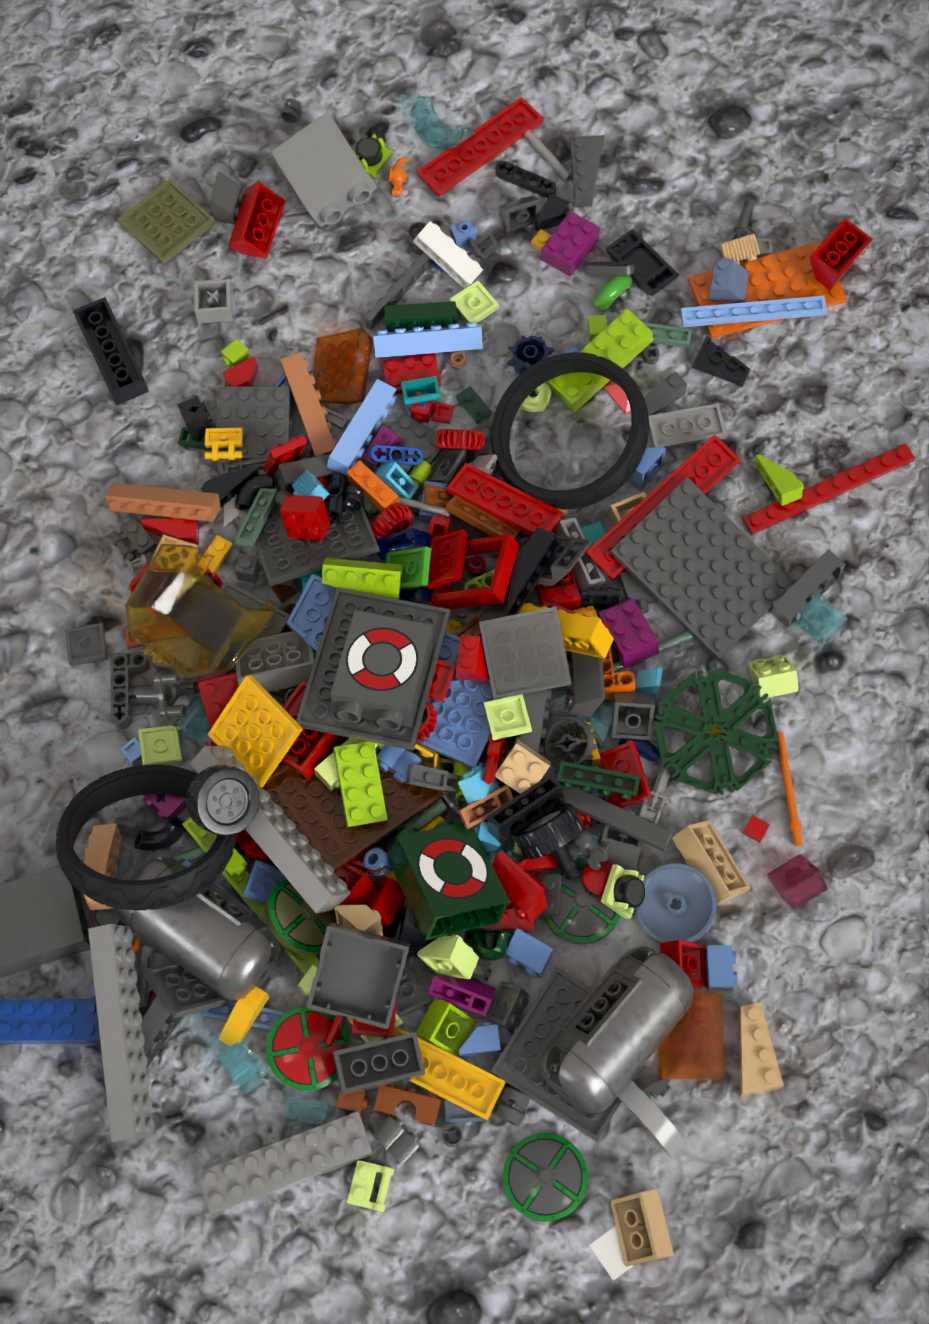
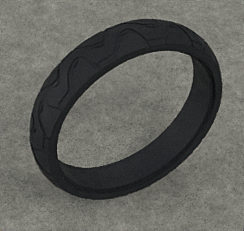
M571 352L543 359L517 376L504 392L495 410L491 427V447L493 454L497 455L496 465L507 484L556 509L583 508L602 501L615 493L629 480L642 460L649 436V415L646 401L636 381L619 365L602 356L598 357L595 354L584 352ZM586 372L610 379L623 389L631 409L630 435L625 449L617 462L594 482L571 490H547L534 486L521 478L513 464L509 443L513 420L525 399L546 381L568 373Z
M159 764L139 765L106 774L88 784L74 796L62 814L57 826L56 854L67 879L75 888L90 899L122 910H154L184 902L208 888L221 875L233 855V848H235L237 833L227 836L217 835L211 848L198 861L179 872L160 878L147 880L117 879L103 875L88 867L75 853L74 844L80 830L93 815L112 803L139 795L167 794L187 799L189 786L196 775H198V773L176 766Z

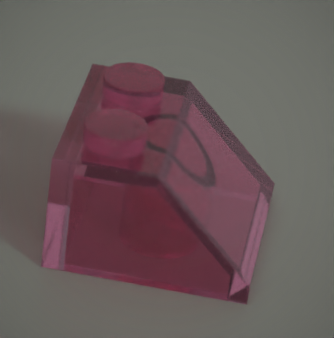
M801 854L767 874L782 899L794 910L828 890L821 871Z

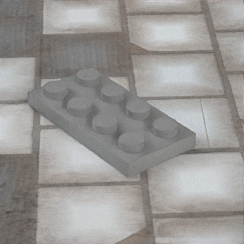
M719 403L649 416V430L654 447L670 449L704 443L713 435H716L720 440L727 438Z

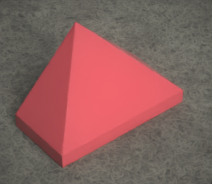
M613 381L604 387L605 391L625 414L631 411L628 398L623 389Z

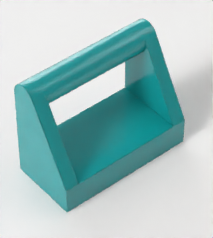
M437 376L401 382L405 405L441 399ZM420 392L424 393V395L416 396V393Z

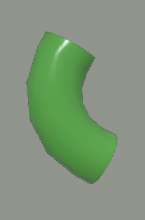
M614 276L592 299L593 304L601 311H606L619 295L630 288L632 284L631 276Z

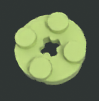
M546 383L540 385L534 390L537 396H528L520 406V409L528 412L544 411L551 400V388Z

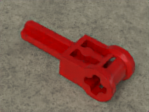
M490 733L488 736V759L482 778L486 784L494 782L497 768L501 765L502 757L507 752L506 738L493 740Z

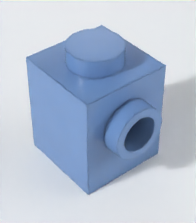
M470 219L450 226V236L459 248L472 245L470 243L472 238L476 241L478 232L476 226H472Z

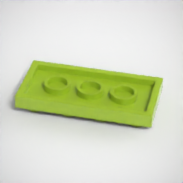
M363 742L334 747L347 827L387 821L374 743Z

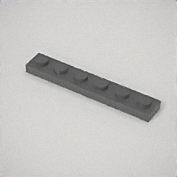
M424 251L421 257L411 264L410 269L399 277L397 283L390 286L384 297L379 298L376 305L366 312L364 319L368 329L372 330L385 316L384 306L395 305L434 263Z

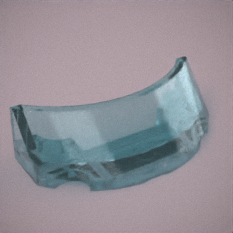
M418 95L412 107L411 116L415 119L416 126L414 128L417 134L429 146L437 149L454 148L475 134L473 130L465 129L457 125L455 130L448 129L438 118L433 105V99Z

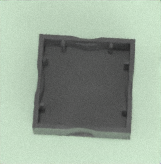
M329 922L306 1008L332 1015L348 1016L359 1022L388 1029L410 943Z

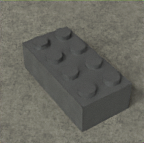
M416 1032L333 1051V1059L342 1096L423 1077L426 1074Z

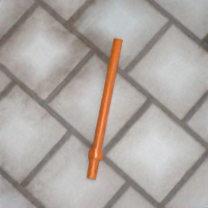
M777 732L779 742L777 744L791 821L789 828L790 832L793 833L795 847L803 846L800 832L802 826L797 815L784 732Z

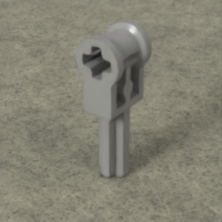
M660 768L653 790L650 791L652 797L644 800L639 817L652 820L655 824H658L667 798L663 794L671 774L670 770Z

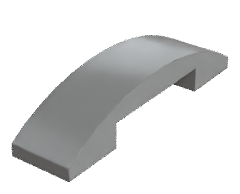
M631 1080L618 1095V1098L633 1112L656 1138L659 1145L672 1158L687 1142L661 1110Z

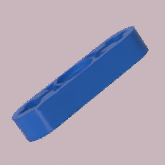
M376 445L370 449L369 457L373 462L377 463L396 462L401 465H417L422 462L423 453L418 448ZM379 449L380 453L387 452V456H379V459H377V455H374V452ZM393 450H398L401 454L398 461L394 460L391 456ZM414 452L418 456V459H415L414 462L413 458H405V455H411Z

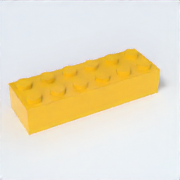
M526 603L518 614L548 607H536L533 604ZM558 609L565 650L605 659L614 638L603 625L602 620L596 616L586 617L580 613L571 614Z

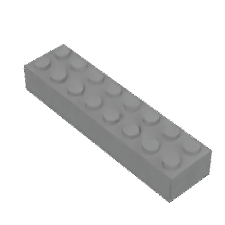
M357 1111L200 1171L198 1176L209 1212L215 1216L374 1155L361 1114Z

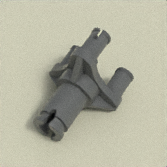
M157 671L154 674L153 685L130 687L128 695H136L137 698H131L129 701L133 705L154 703L160 717L164 720L171 719L172 717H186V705L174 704L184 694H197L199 687L194 688V686H198V682L183 683L182 675L179 671L169 673Z

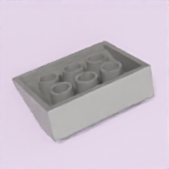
M294 631L234 644L239 686L247 675H252L267 692L297 686L302 680L308 683L315 660L313 648Z

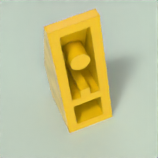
M256 986L245 998L238 1000L218 1039L236 1050L270 996Z

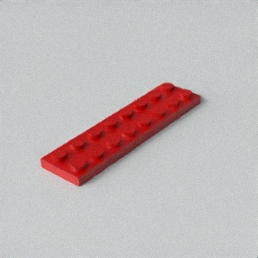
M520 97L419 169L417 176L440 197L521 139L527 130L532 131L542 124L544 118L528 102Z

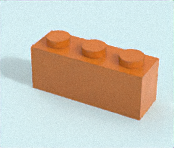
M361 461L357 462L346 472L348 483L360 487L363 490V496L380 512L385 511L391 505L400 503L399 496Z

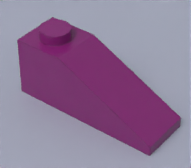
M434 975L428 994L486 1017L496 988L476 980Z

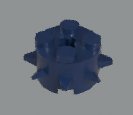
M523 335L514 344V347H508L513 353V357L507 362V365L513 366L515 372L520 375L533 364L548 358L554 352V348L547 347L542 337L531 335L529 338H526Z

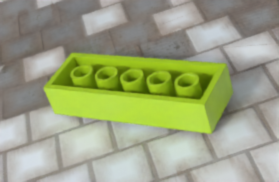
M627 308L579 353L584 352L595 354L598 357L602 356L624 368L653 341V333ZM576 372L548 380L551 391L575 413L606 385L610 379L593 373Z

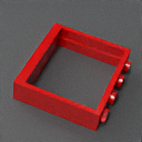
M510 534L466 541L465 556L500 551L491 585L450 592L452 583L434 587L431 602L436 607L450 610L504 603L519 544Z

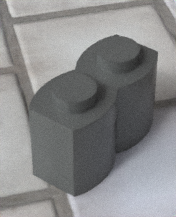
M389 1116L372 1135L404 1165L420 1148L418 1144L420 1139L412 1131L408 1134L403 1129L405 1124L397 1116L394 1119Z

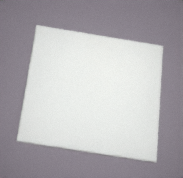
M616 1225L589 1245L613 1280L632 1267L625 1266Z

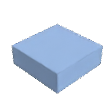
M135 737L119 749L132 765L141 759L140 744Z

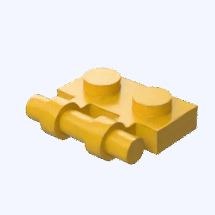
M207 428L205 446L206 448H212V452H205V459L219 461V459L235 460L236 458H242V451H235V448L243 447V428ZM219 448H228V451L219 452Z

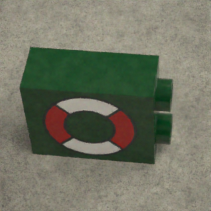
M447 820L437 824L433 829L418 831L417 828H408L396 836L388 860L424 940L499 923L509 899L474 827L466 829L464 822L455 824L453 821Z

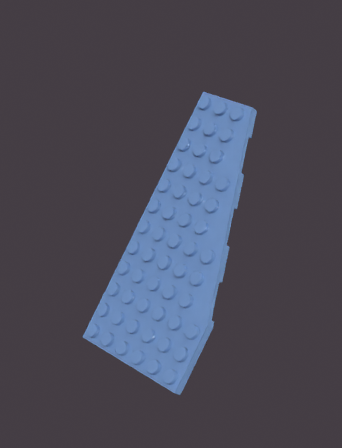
M312 574L286 623L289 628L317 652L336 588L323 584L321 577ZM445 632L438 660L457 665L460 637ZM455 671L444 703L429 699V705L433 704L434 711L437 712L435 731L431 732L430 738L424 737L423 743L420 740H417V742L438 754L470 768L476 767L488 743V736L491 733L484 707V702L494 700L491 683L456 679ZM424 714L421 721L423 724L426 722V717Z

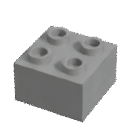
M230 279L194 281L195 315L198 323L233 321V289Z

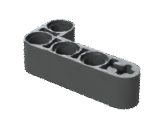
M142 651L118 652L112 655L110 660L111 718L120 729L128 728L132 723V704L129 701L132 695H128L129 689L132 686V674L145 673L150 668V662ZM138 660H144L143 663L136 665ZM125 661L122 666H117L119 662ZM120 679H125L122 684H117ZM120 697H125L124 701L117 702Z

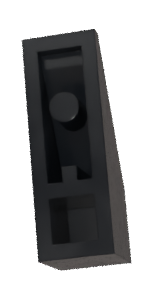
M253 466L219 475L206 481L201 490L202 492L218 494L220 507L222 508L237 495L238 490L245 481L259 475L257 468Z

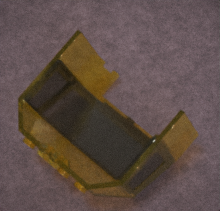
M161 544L125 604L129 632L135 637L134 639L137 642L146 645L143 654L146 656L154 654L153 662L160 663L163 661L167 666L177 670L176 673L182 678L229 672L262 634L274 615L275 609L271 607V600H267L262 609H245L203 576L214 556L199 554V549L191 545Z

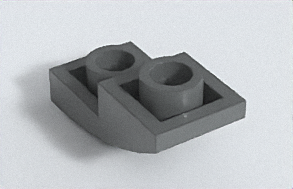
M664 1078L654 1082L645 1088L643 1092L647 1096L649 1094L652 1095L655 1099L659 1095L663 1097L670 1089L668 1086L670 1079Z

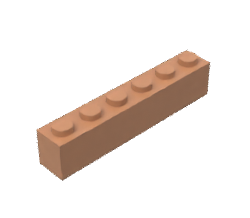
M299 352L281 358L283 370L314 456L331 454L338 442L336 438L331 436L333 428L330 421L326 422L325 416H327L325 406H321L319 400H322L318 389H314L313 384H316L313 374H309L307 368H310L307 357L303 358L302 353Z
M114 483L106 494L109 511L214 522L221 509L219 495L216 493Z

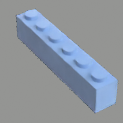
M477 322L466 323L467 326H459L456 323L449 324V327L443 328L441 325H433L431 329H424L422 326L407 331L406 328H397L395 332H388L387 329L377 330V333H374L375 358L483 349L481 324L477 325Z
M379 379L376 380L329 456L328 468L341 472L347 477L346 472L357 463V458H362L366 450L364 448L365 445H370L373 439V432L379 430L381 426L380 420L385 419L389 412L388 407L394 405L397 399L395 396L396 388Z

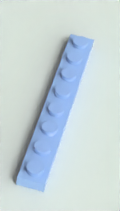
M815 296L681 308V319L683 327L820 316L826 315L827 309L825 297Z

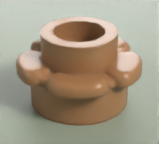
M460 351L454 352L449 361L450 365L456 369L465 366L467 359L464 353Z

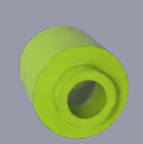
M422 460L420 464L414 465L408 476L419 488H422L431 474L432 467L429 463Z

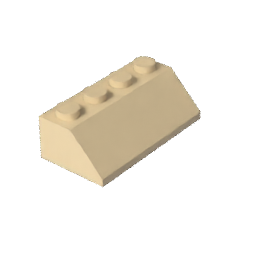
M710 820L688 825L672 837L676 848L685 859L686 865L699 870L711 882L717 896V906L751 889Z

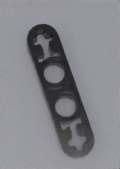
M499 161L495 165V175L502 180L544 198H548L550 194L556 195L555 182L506 161ZM515 174H521L523 177L520 179H515L513 176ZM536 180L538 184L530 185L529 181Z

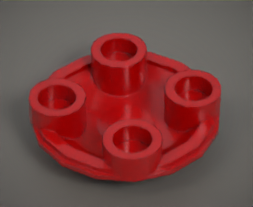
M608 861L599 862L601 866L599 870H594L587 864L582 874L583 887L601 897L603 896L613 865Z

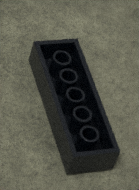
M106 297L73 310L115 405L117 406L149 392Z

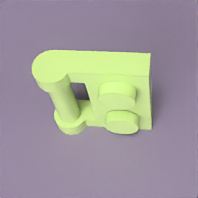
M357 1160L347 1203L384 1212L386 1207L384 1202L391 1175L393 1176L395 1169ZM377 1172L383 1173L376 1203L370 1202Z

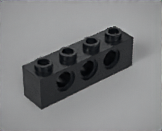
M548 775L488 815L489 833L502 844L563 803V786L551 775Z

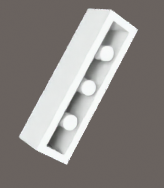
M431 221L413 240L422 251L464 289L483 270L477 261L472 260L464 249L459 248L451 237L446 236L440 227Z

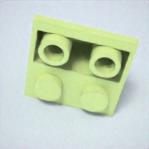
M775 655L772 658L756 659L754 662L748 663L752 680L758 683L754 687L758 685L762 687L758 691L759 696L767 693L769 698L799 691L797 670L786 655Z

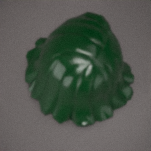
M511 929L496 930L492 933L488 931H472L468 935V939H471L480 958L486 961H495L505 956L509 941L513 937L514 932Z

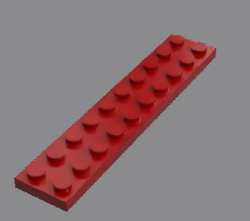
M713 435L586 551L585 555L612 581L625 568L609 552L680 483L688 477L706 494L735 468L741 459L716 435Z

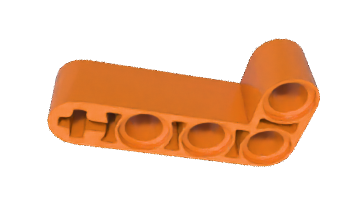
M610 647L605 659L602 658L606 700L613 699L614 692H636L635 676L632 672L614 673Z

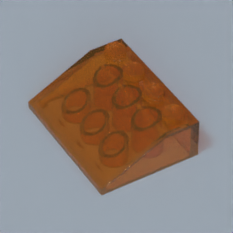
M362 328L317 338L312 374L316 384H313L314 389L319 390L322 399L319 400V403L349 405L364 401L373 338Z
M694 993L693 1002L689 1010L658 1046L659 1080L669 1078L670 1080L722 1081L724 1079L722 993Z

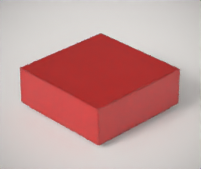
M436 402L432 421L450 424L454 406Z
M752 815L743 834L760 843L770 824Z

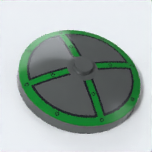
M583 863L577 864L580 874L572 880H567L561 870L554 873L562 876L559 916H543L546 924L555 935L574 944H591L600 941L612 932L620 918L618 913L601 902V896L583 887L582 874L584 867L587 865Z
M539 1133L528 1136L514 1146L505 1161L503 1185L506 1195L518 1212L532 1220L551 1222L562 1219L579 1206L586 1193L588 1172L584 1158L574 1144L559 1135Z

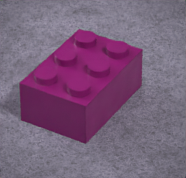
M570 211L541 248V261L571 277L599 240L600 227Z
M634 598L599 612V618L602 622L610 624L609 633L614 638L611 646L624 668L659 654V641Z

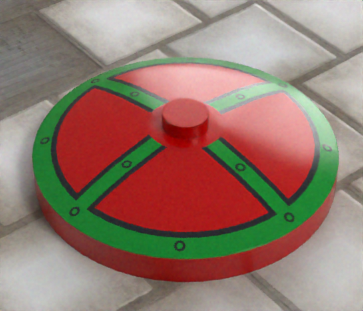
M302 1006L286 1012L276 1021L268 1036L266 1052L271 1070L282 1083L293 1089L313 1091L326 1087L338 1078L333 1051L349 1048V1038L344 1025L341 1024L333 1046L325 1044L336 1017L335 1015Z

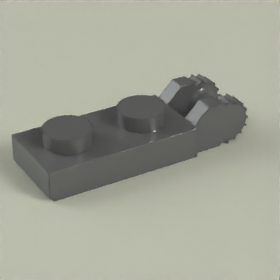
M409 764L406 784L458 793L459 788L447 786V779L460 781L461 776L451 774L449 771Z

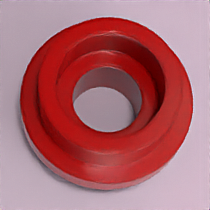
M474 555L467 561L468 570L475 574L483 572L486 567L485 559L479 555ZM478 563L480 566L474 567L473 565Z

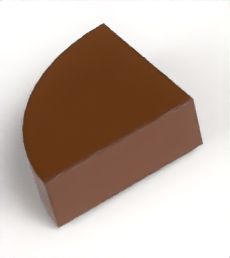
M277 584L271 586L272 591L281 603L297 594L296 590L290 585Z

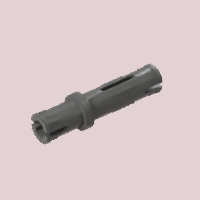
M754 200L744 201L738 224L734 228L735 234L732 240L747 235V227L756 204Z

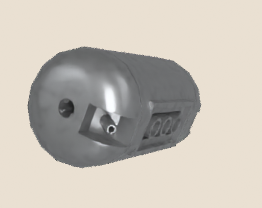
M158 857L143 863L128 880L160 878L179 872L187 867L171 857ZM214 883L198 895L173 906L142 911L117 909L121 921L130 930L228 1000L243 999L256 986L259 988L270 975L280 956L281 943L272 934L269 926L257 918L258 914Z
M642 945L625 952L562 1024L556 1035L543 1049L539 1065L546 1082L563 1099L583 1112L598 1113L607 1109L689 1010L693 1002L694 988L688 975L670 957L663 953H656L651 947Z

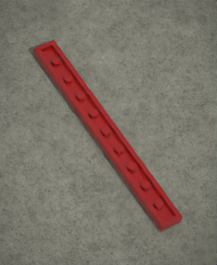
M902 444L802 490V498L783 506L778 501L743 517V522L752 536L911 463L915 457L907 444Z

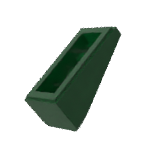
M182 427L178 445L212 451V448H206L205 433L196 436L195 441V437L192 438L190 435L188 441L187 436L190 434L188 428Z

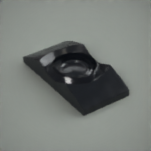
M633 229L606 247L607 253L614 262H632L634 264V273L630 276L637 287L650 296H654L679 277V274Z

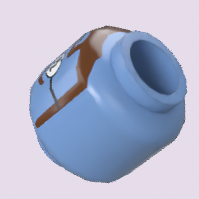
M380 848L369 850L363 859L365 869L374 876L382 877L387 875L392 869L388 860L390 854Z

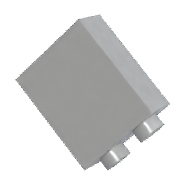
M328 111L271 151L305 208L321 228L326 224L332 225L342 218L343 212L354 204L360 205L368 201L372 192L378 188Z

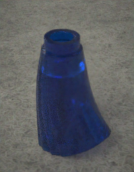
M619 739V745L635 741L640 757L649 761H658L660 757L659 750L649 740Z

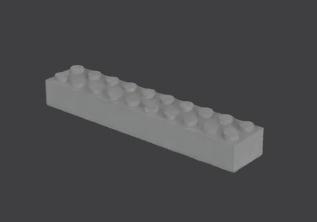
M204 746L190 762L198 774L207 767L215 765L234 766L248 773L246 766L234 757L233 751L227 746ZM248 773L258 787L260 803L254 820L245 830L315 913L334 910V907L340 905L351 893L347 889V884L334 874V869L322 860L321 854L316 849L311 847L307 837L299 833L295 828V823L287 819L283 814L282 808L270 799V794L258 785V780Z
M115 924L89 928L111 1142L153 1137L155 1124L151 1116L152 1100L149 1097L148 1088L150 1081L146 1072L147 1058L144 1055L145 1038L141 1029L140 996L136 985L138 977L134 968L133 934L129 927Z

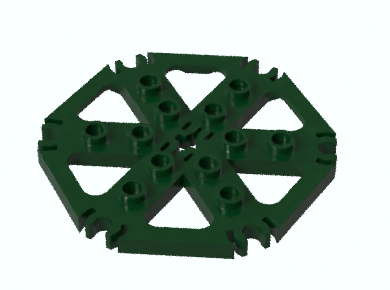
M708 668V676L703 677L702 671L698 670L697 675L699 679H697L696 672L694 671L660 700V702L666 703L667 706L658 704L657 707L663 709V714H654V717L661 720V722L655 720L653 722L661 765L669 760L663 768L665 770L671 766L674 768L670 776L673 778L679 772V775L674 780L718 795V787L719 793L723 795V788L725 786H729L730 792L734 793V786L732 784H735L736 791H738L768 766L772 761L766 760L765 756L770 759L774 758L773 755L768 753L769 748H778L777 745L770 743V741L779 742L771 698H768L769 695L767 693L763 696L758 695V691L762 687L758 685L752 690L758 683L714 668L715 676H713V670ZM721 680L738 684L744 689L743 695L724 711L722 710L718 683ZM690 686H695L698 689L702 716L675 706V699ZM761 709L764 712L767 728L764 736H758L737 728L756 710ZM667 726H672L692 733L695 736L675 753H669L666 748L664 729ZM716 726H719L718 730H720L725 735L716 734V736L713 737V733L710 730L706 729V727L710 729H715ZM729 747L754 755L756 763L741 776H735ZM709 751L713 779L710 782H704L690 777L687 774V769Z

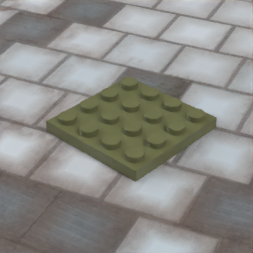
M170 178L118 219L119 224L163 265L216 223L209 213Z

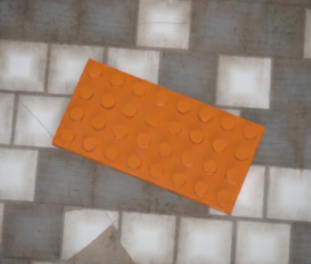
M822 241L739 264L749 272L745 302L824 296L827 308L845 303L847 297L840 281L830 291L815 278L809 257L821 245ZM713 270L688 277V282L698 307L733 304L731 302L709 300ZM783 319L706 325L710 338L714 339Z

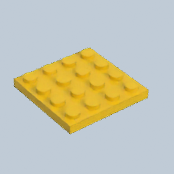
M247 675L207 735L217 746L229 747L233 751L234 757L246 766V771L258 780V785L263 788L303 728L252 675Z

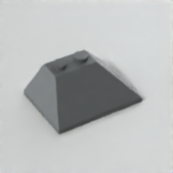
M520 531L515 539L519 544L515 561L530 538V535L523 531ZM557 535L562 544L537 584L553 586L571 571L587 550L591 540Z

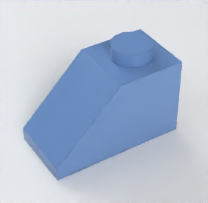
M493 1022L481 1023V1027H477L459 1049V1056L468 1057L500 1053L498 1024L493 1025Z

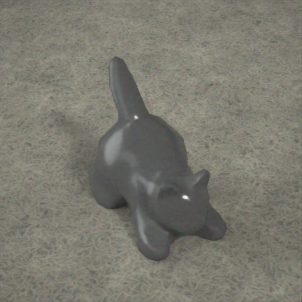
M585 829L566 845L573 858L579 855L584 856L589 866L594 870L600 869L599 862H605L608 859L609 845H599L591 833Z

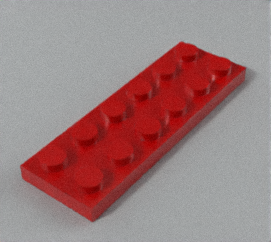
M465 463L446 490L447 493L453 496L457 495L530 536L537 527L552 532L563 515L562 511L468 463Z

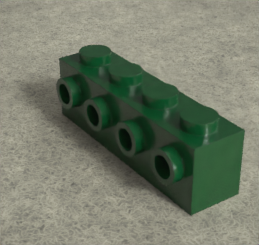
M456 301L384 306L385 324L388 332H395L397 328H406V331L413 330V327L422 326L424 329H431L433 325H441L443 328L449 327V324L457 323Z
M560 761L557 781L561 782L560 784L563 787L572 788L573 784L580 786V790L591 792L593 788L599 789L600 794L611 796L612 792L619 793L620 798L631 799V796H637L640 776Z

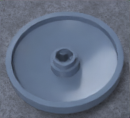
M673 863L656 868L644 878L642 882L645 886V898L643 903L636 907V914L641 926L652 938L661 943L674 940L693 943L708 932L717 914V896L711 882L703 873L689 865Z

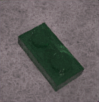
M471 386L456 395L457 401L477 424L492 415V411Z

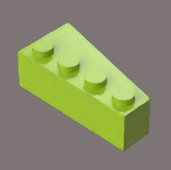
M325 558L322 570V583L335 588L399 599L402 565Z

